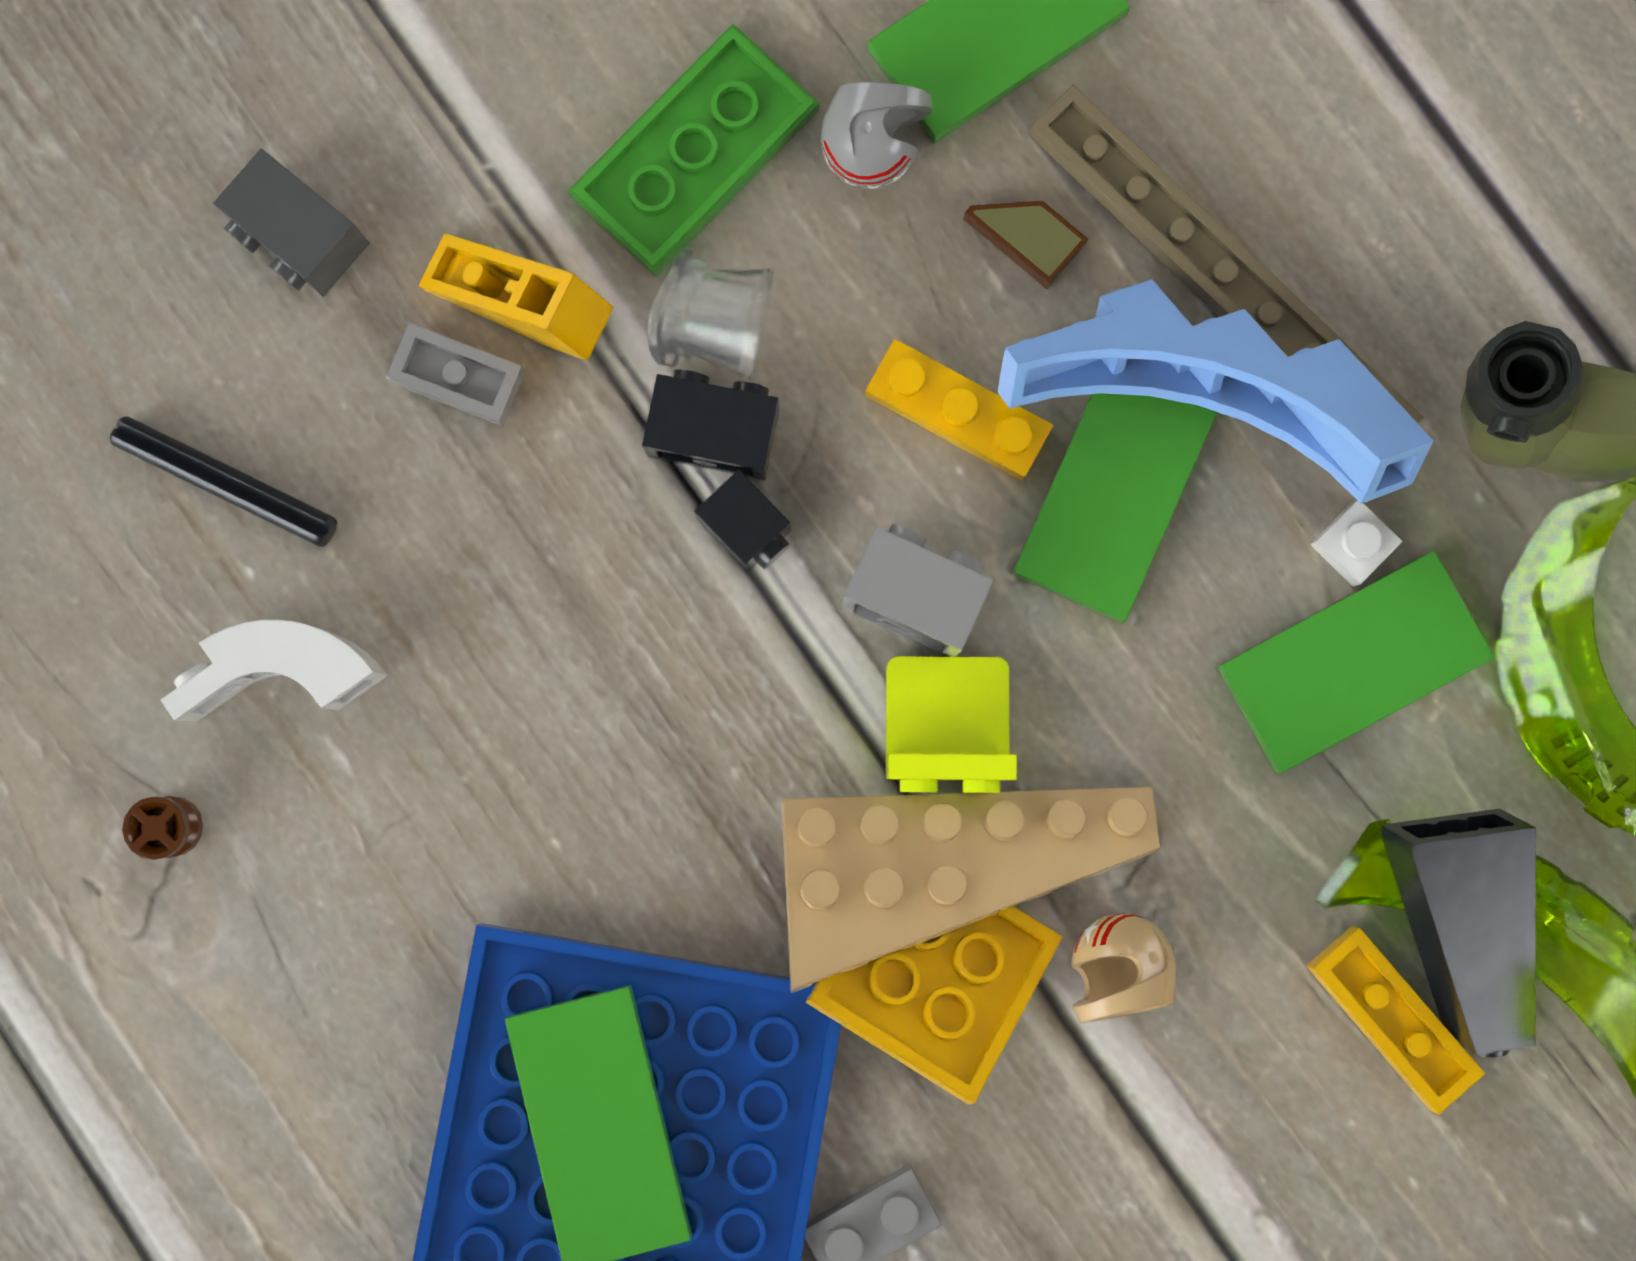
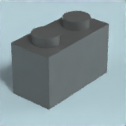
M262 148L213 202L230 219L223 229L251 253H254L260 245L271 253L276 259L269 267L298 291L307 283L324 297L370 244L354 223Z

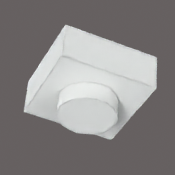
M1355 500L1310 545L1354 587L1362 584L1403 541L1364 503L1361 504L1358 500Z

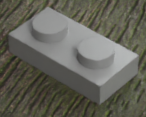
M409 322L386 378L392 384L504 426L526 371L522 365Z
M909 1163L808 1221L805 1240L817 1261H881L942 1226V1223Z

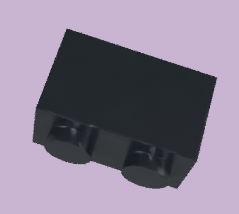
M674 370L673 377L657 374L642 443L647 457L731 474L740 469L746 477L766 480L779 416L778 397L768 396L769 389L767 387L751 382L736 381L733 384V388L709 384L710 378L708 376L690 370Z

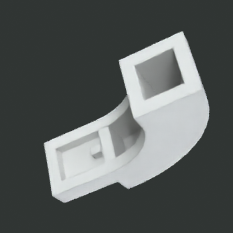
M257 620L225 628L199 642V645L212 664L200 663L183 672L174 681L177 688L160 701L173 720L198 722L251 684L268 677L287 676L297 681L309 691L320 708L339 711L389 675L368 652L343 636L294 621Z

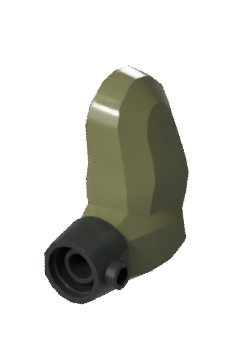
M1528 321L1503 329L1478 351L1467 370L1466 387L1460 410L1462 425L1470 449L1482 462L1506 468L1522 469L1532 467L1577 482H1607L1628 479L1636 475L1635 373L1582 362L1576 344L1561 329Z

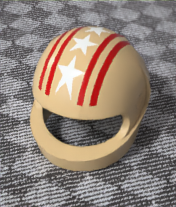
M1129 913L1112 914L1092 922L1081 933L1074 947L1071 968L1081 974L1085 983L1084 997L1073 1004L1080 1023L1111 1019L1175 1004L1177 967L1174 949L1164 933L1153 922L1139 915Z

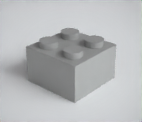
M892 524L889 531H886L876 526L846 590L842 609L941 655L955 657L963 650L994 579L981 574L984 565L965 554L950 550L947 558L923 548L926 539L908 528Z

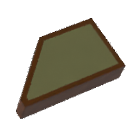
M1044 201L972 205L967 209L963 218L1046 289L1049 288L1088 241L1086 236Z

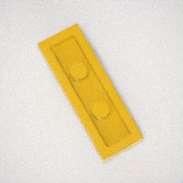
M896 339L891 343L865 390V396L1020 481H1023L1054 426L1020 406L1009 409L998 394Z
M1349 927L1306 965L1430 1111L1440 1115L1485 1075V1072L1359 927Z

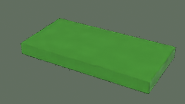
M929 0L868 40L867 50L890 83L916 87L931 94L932 113L918 122L935 144L1126 17L1131 6L1126 0Z
M732 24L567 192L570 198L656 278L819 111V102L739 28Z
M1091 394L1011 574L1121 624L1126 622L1217 412L1198 405L1152 396Z
M1431 551L1221 663L1217 668L1275 773H1284L1494 659L1495 656L1436 552Z
M631 984L506 1017L507 1032L562 1261H615L691 1241L692 1232Z

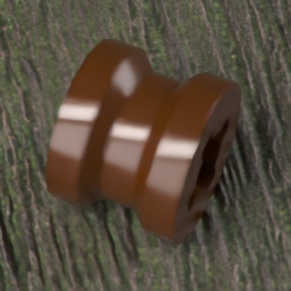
M155 796L141 799L129 809L124 817L122 831L124 841L133 853L141 858L156 860L185 855L192 850L201 838L203 822L199 810L187 799L176 796ZM173 818H174V821H173L172 823H173V833L175 834L174 836H172V835L169 833V829H170L169 822H170Z

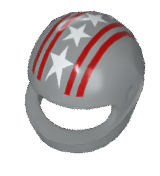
M861 82L840 86L824 116L820 137L822 154L829 168L838 178L859 188H883L896 182L912 166L919 150L911 144L893 138L892 135L898 127L922 120L932 113L931 94L916 87L892 83Z

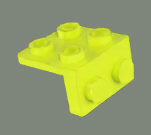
M897 656L892 658L886 666V780H900V792H938V780H963V793H1001V780H1017V754H1010L1008 663L1000 657Z

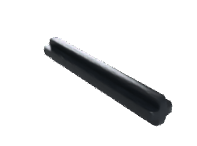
M128 416L120 418L115 425V429L110 434V442L113 446L319 547H325L335 533L337 520L331 515Z

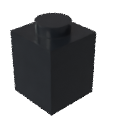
M740 469L694 511L697 520L747 572L757 563L763 569H766L790 546V543L785 539L791 532L790 521Z

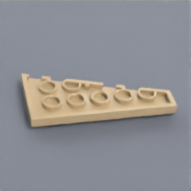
M1152 787L783 799L782 823L791 993L843 971L848 972L866 965L869 961L900 949L910 948L985 919L1024 901L1029 902L1042 897L1055 889L1081 879L1091 878L1153 854L1160 848Z

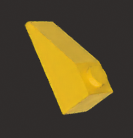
M444 233L418 285L426 292L543 346L588 361L614 308L573 273Z

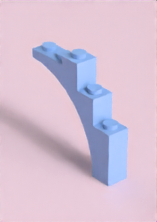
M1152 279L1126 288L1116 289L1111 293L1100 296L1096 316L1093 319L1079 321L1071 326L1032 339H1024L1017 344L1005 347L997 391L1009 409L1055 397L1099 393L1152 396L1198 405L1245 421L1288 443L1328 471L1361 504L1412 485L1434 441L1340 339L1312 349H1301L1292 356L1287 357L1245 309L1218 318H1209L1200 324L1192 326Z

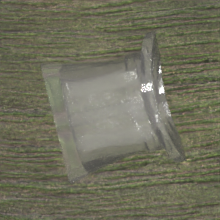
M682 248L670 266L651 308L647 340L653 359L660 366L675 367L679 356L686 358L694 356L722 366L751 380L770 312L773 291L772 269H706L708 261L690 258L694 250Z

